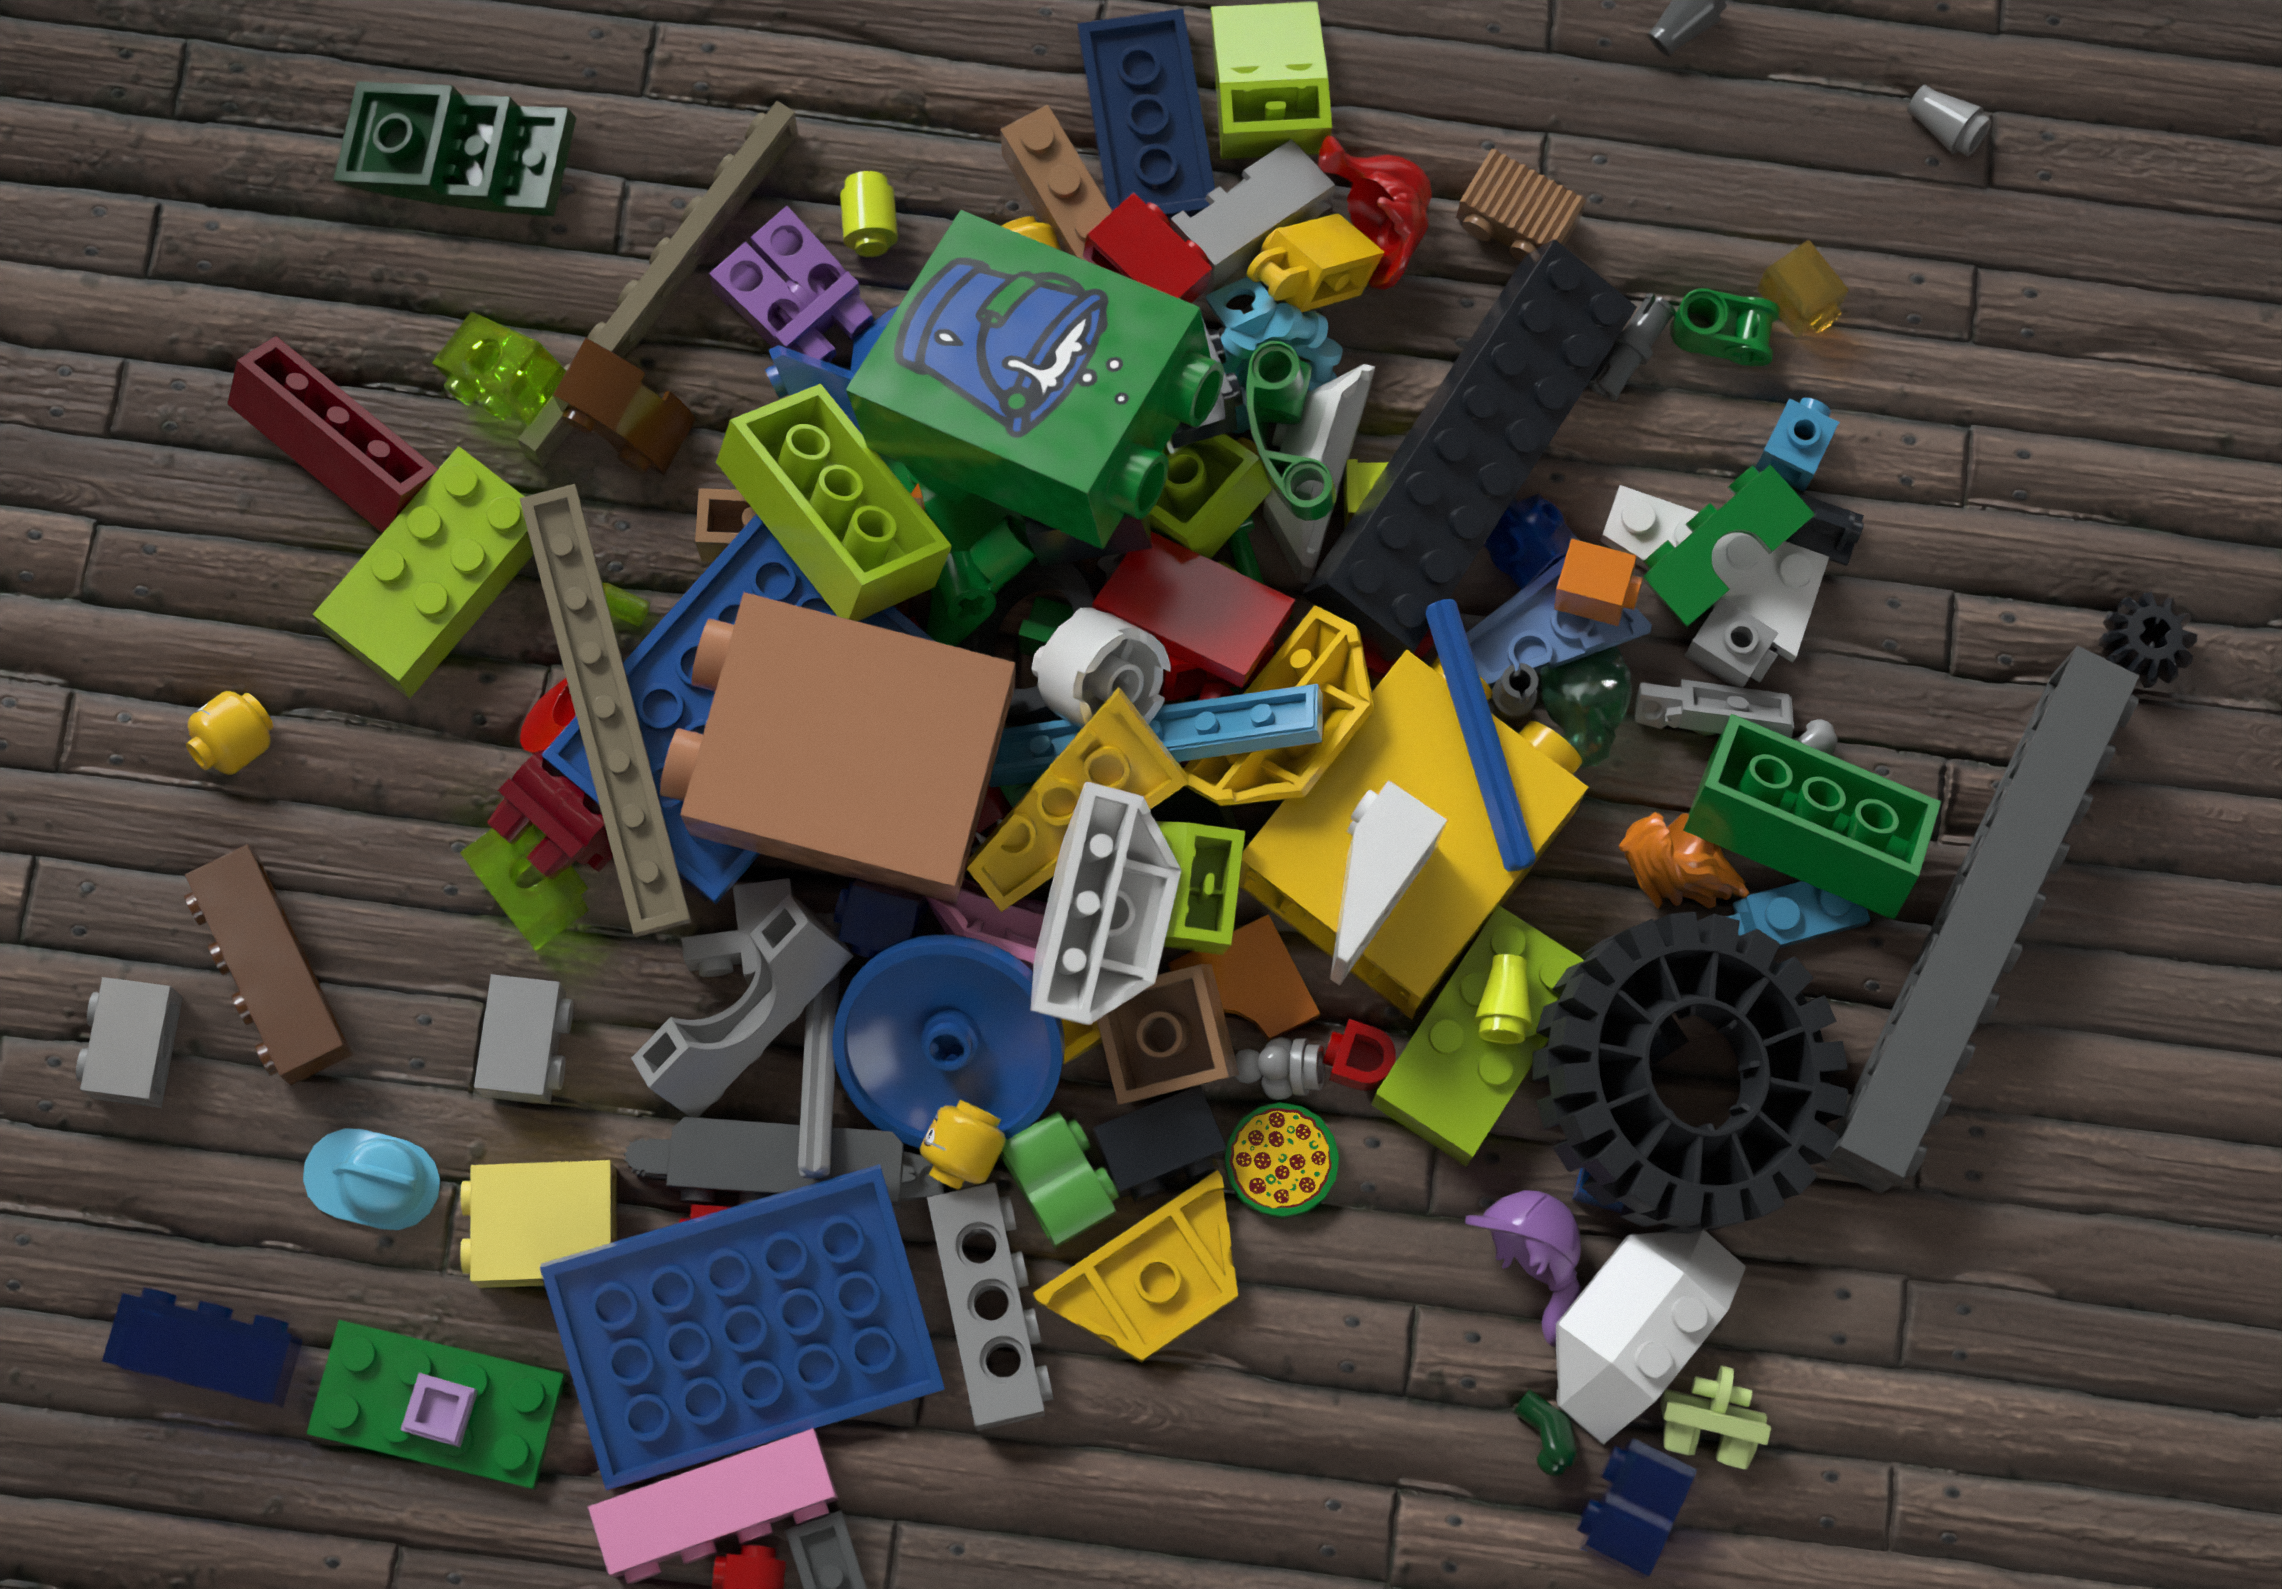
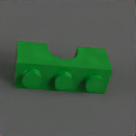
M1771 464L1761 473L1753 465L1727 487L1734 496L1719 510L1710 502L1685 524L1692 532L1676 547L1667 540L1643 561L1650 569L1642 576L1643 581L1685 628L1730 590L1716 574L1712 565L1713 548L1720 538L1731 533L1747 534L1756 539L1768 554H1771L1815 515Z

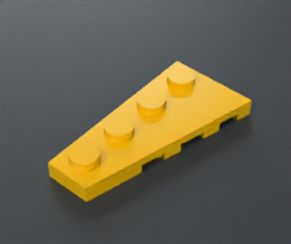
M1120 687L1116 689L968 859L967 870L1001 912L1054 876L1061 844L1086 782L1143 796L1150 809L1188 784V775Z

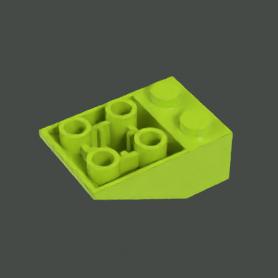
M1317 2L1211 7L1221 159L1265 157L1290 139L1307 155L1319 154L1323 140L1327 135L1331 136L1332 119L1328 72Z
M1155 821L1181 869L1163 947L1223 955L1232 944L1245 831L1193 823Z

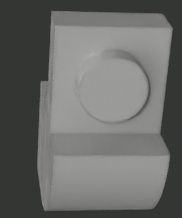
M790 878L733 886L738 930L681 938L683 957L688 970H699V976L716 977L730 974L733 972V965L742 964L743 974L749 986L754 978L757 967L756 948L750 934L789 893L794 897Z

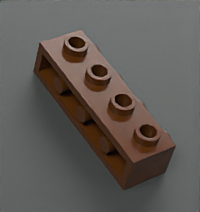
M247 844L185 874L192 889V892L184 895L185 901L197 924L201 926L208 923L216 941L208 945L209 952L220 973L224 976L231 972L239 992L231 995L233 1003L245 1025L248 1026L255 1023L263 1042L255 1045V1049L267 1073L270 1076L278 1073L289 1085H293L352 1056L353 1053L267 872L259 856Z

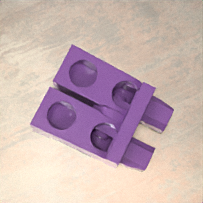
M788 206L783 208L751 236L752 248L747 242H744L709 273L713 293L727 306L731 305L772 347L780 345L830 363L836 356V348L822 335L836 323L851 340H854L857 334L873 323V314L860 297L859 282L848 271H845L836 258Z

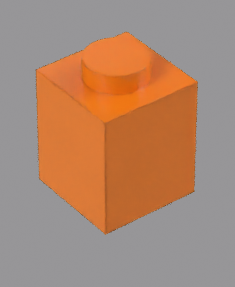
M1571 538L1556 588L1554 609L1619 626L1624 608L1635 610L1643 578L1634 576L1637 556Z

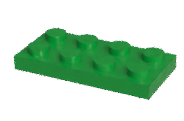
M338 1320L306 1434L536 1490L566 1375ZM419 1373L478 1390L460 1447L401 1430Z

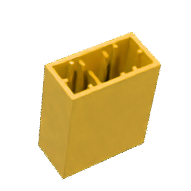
M1406 649L1372 691L1375 708L1308 794L1305 797L1285 799L1242 853L1239 886L1333 958L1347 855L1353 837L1347 833V829L1353 821L1350 819L1351 815L1365 794L1372 790L1379 795L1389 780L1447 819L1437 848L1349 971L1412 1020L1479 936L1498 905L1502 907L1573 817L1588 786L1573 776L1582 764L1581 756L1568 741L1554 730L1539 722L1529 721L1518 734L1491 714L1536 855L1532 866L1519 871H1507L1504 868L1439 656L1428 666ZM1479 675L1488 702L1492 697V690Z

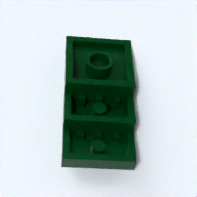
M357 82L333 181L341 186L445 206L554 217L577 117L568 108L519 106L511 97L462 95L453 85Z

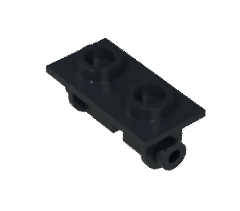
M1797 493L1815 515L1785 542L1828 556L1830 561L1848 566L1855 543L1857 544L1863 530L1864 523L1862 520L1864 515Z

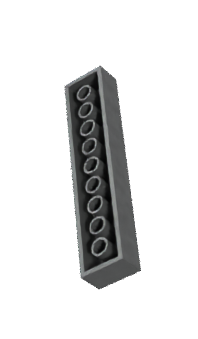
M2077 646L2050 676L1846 1104L1845 1117L1840 1118L1834 1132L1839 1135V1138L1829 1160L1820 1164L1879 1194H1882L1895 1183L1902 1185L1908 1175L1914 1177L1928 1150V1146L1921 1143V1139L1928 1132L1932 1124L1937 1126L1940 1123L1952 1099V1095L1944 1090L1947 1084L1949 1085L1956 1073L1961 1075L1964 1072L1975 1051L1976 1044L1968 1039L1975 1032L1979 1023L1986 1024L1999 1000L2000 994L1993 991L1992 988L1998 983L2003 973H2010L2022 951L2024 944L2017 941L2016 937L2021 934L2027 923L2032 924L2037 918L2047 897V894L2039 889L2044 885L2050 873L2055 875L2058 872L2070 848V844L2063 841V838L2067 836L2073 824L2079 825L2084 818L2093 799V795L2086 792V790L2091 786L2096 775L2102 776L2107 769L2116 750V746L2109 742L2116 734L2119 726L2124 728L2135 711L2139 697L2131 693L2139 675Z

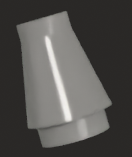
M1923 85L1916 92L1907 108V113L1918 119L1952 154L1959 151L1965 156H1970L1980 145L1991 125V119L1983 115V107L1934 91L1926 85Z

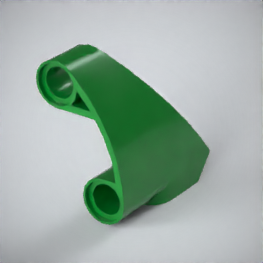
M1269 341L1260 345L1253 352L1249 361L1246 390L1251 432L1267 478L1277 496L1297 518L1305 521H1315L1325 517L1333 509L1336 502V489L1329 469L1322 462L1313 458L1267 451L1266 447L1269 422L1294 425L1301 422L1312 367L1306 362L1299 360L1296 351L1289 344L1281 341ZM1308 480H1315L1324 485L1322 493L1313 500L1304 501L1295 496L1297 487Z
M904 464L909 472L918 480L926 514L952 545L937 583L931 589L926 634L938 643L956 647L994 611L996 606L995 594L1036 558L1035 552L1026 536L1025 516Z

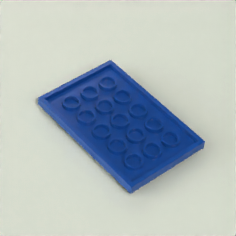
M757 514L623 662L678 872L714 904L721 900L760 853L689 835L680 815L684 801L660 795L664 764L676 730L681 728L703 734L715 695V691L692 685L694 661L704 627L708 619L735 625L744 592L837 616ZM894 606L857 621L936 642ZM575 716L541 755L552 767L564 777L569 778L591 800L600 806L579 724Z
M880 1164L544 1262L540 1265L543 1281L605 1490L945 1390Z

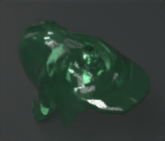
M1613 646L1552 669L1548 666L1543 667L1540 671L1543 691L1542 700L1551 721L1564 730L1563 738L1581 756L1582 764L1580 767L1585 769L1590 766H1598L1610 756L1612 744L1616 739L1615 730L1620 726L1632 695L1630 669L1624 663L1623 655L1617 646Z

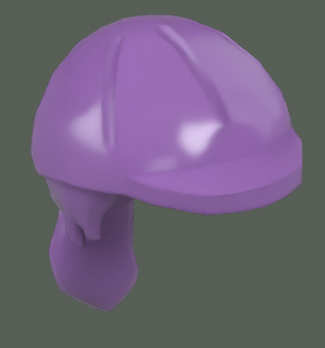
M1524 1190L1502 1197L1489 1207L1483 1216H1466L1465 1224L1491 1231L1492 1240L1496 1248L1495 1258L1498 1261L1504 1258L1503 1269L1508 1268L1512 1263L1513 1257H1516L1529 1275L1548 1284L1549 1289L1553 1293L1541 1321L1542 1331L1546 1342L1550 1346L1556 1347V1323L1581 1293V1286L1576 1279L1577 1272L1574 1270L1581 1253L1580 1230L1572 1212L1560 1200L1544 1192Z

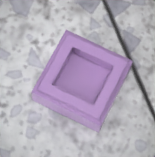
M419 1373L401 1430L460 1447L478 1390Z

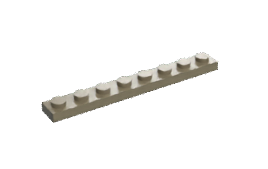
M776 101L767 114L761 112L753 119L745 134L746 141L736 155L728 154L720 162L713 176V185L703 197L698 195L690 201L681 218L683 224L671 239L665 237L657 244L649 259L650 267L639 281L633 279L625 286L617 300L618 309L607 323L599 322L592 329L587 339L625 360L628 358L798 135L794 111ZM570 364L566 365L555 378L552 385L553 393L541 409L539 407L533 408L526 415L519 428L520 436L518 442L524 456L542 469L574 428L561 418L563 412L553 396Z
M575 484L519 498L633 934L635 937L690 923L692 922L578 489Z

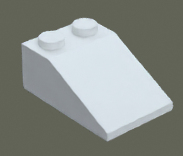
M1389 780L1379 795L1372 790L1365 794L1351 815L1350 819L1353 821L1347 829V833L1353 837L1347 855L1330 979L1338 985L1345 979L1435 851L1447 819Z

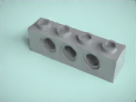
M990 1183L927 1197L976 1430L980 1431L1045 1416L1043 1402L1053 1400L1047 1366L1035 1367L1030 1345L1040 1343L1041 1338L1034 1308L1023 1310L1018 1288L1029 1286L1022 1251L1011 1254L1006 1231L1017 1229L1010 1195L998 1198L996 1184ZM975 1235L990 1237L996 1244L994 1256L984 1263L969 1261L963 1254V1248L968 1239ZM997 1291L1007 1298L1009 1302L1008 1309L1001 1318L986 1320L981 1318L975 1311L977 1299L985 1292ZM1002 1347L1013 1349L1021 1358L1018 1371L1006 1378L993 1375L987 1368L990 1354Z

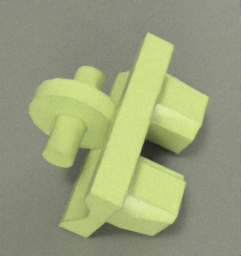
M1720 1366L1715 1381L1697 1376L1694 1377L1691 1393L1709 1397L1711 1400L1665 1389L1662 1395L1660 1406L1664 1419L1663 1443L1665 1449L1685 1455H1695L1701 1429L1721 1434L1716 1452L1717 1461L1725 1465L1748 1469L1757 1450L1758 1443L1767 1445L1771 1427L1766 1425L1767 1415L1765 1413L1728 1404L1729 1402L1749 1407L1752 1397V1390L1733 1386V1368Z

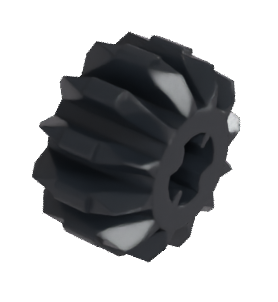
M2152 591L2144 593L2139 598L2138 603L2130 597L2124 598L2117 606L2118 612H2110L2104 618L2103 625L2109 632L2104 633L2099 638L2098 645L2114 651L2106 660L2116 665L2121 664L2125 669L2139 674L2144 689L2152 688L2157 683L2158 677L2165 683L2174 681L2179 675L2178 668L2185 669L2193 661V655L2187 649L2197 642L2198 634L2182 629L2190 622L2191 613H2181L2175 616L2171 612L2174 608V597L2166 598L2160 606H2157ZM2141 634L2142 639L2150 635L2155 640L2156 645L2154 646V642H2151L2146 646L2140 639Z

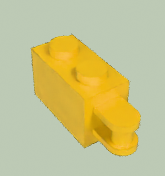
M1337 213L1275 229L1263 242L1261 253L1251 262L1246 274L1253 282L1262 281L1268 286V295L1275 301L1284 299L1288 304L1299 308L1302 313L1361 296L1385 252Z

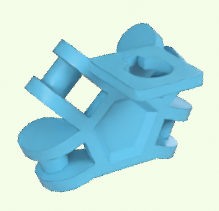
M1248 277L1242 278L1206 296L1208 306L1225 328L1221 336L1226 356V363L1223 364L1225 374L1235 373L1243 396V405L1235 407L1238 430L1232 431L1233 433L1240 434L1250 429L1246 383L1249 361L1253 352L1260 345L1269 341H1281L1289 344L1298 356L1312 361L1306 362L1312 367L1309 391L1337 378L1332 370L1334 365L1340 363L1343 349L1336 341L1326 337L1328 322L1323 315L1313 311L1301 313L1299 308L1288 303L1277 304L1268 295L1267 290L1260 282H1253ZM1239 295L1255 297V301L1251 304L1253 310L1246 314H1243L1241 310L1228 309L1226 304L1230 299Z

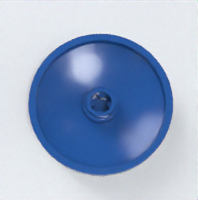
M921 936L905 940L880 952L868 961L853 978L843 996L835 1018L832 1041L833 1056L841 1083L855 1106L876 1127L882 1131L893 1132L903 1143L920 1148L939 1109L950 1105L956 1107L960 1099L1001 1119L997 1128L1004 1133L1007 1140L1029 1128L1043 1113L1054 1095L1060 1078L1065 1052L1062 1020L1031 1011L1033 971L1007 951L982 940L966 936Z

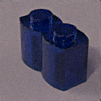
M1634 1438L1627 1442L1624 1450L1614 1446L1600 1475V1478L1608 1481L1600 1503L1593 1499L1589 1500L1576 1528V1531L1584 1534L1580 1549L1641 1579L1649 1577L1688 1494L1697 1469Z

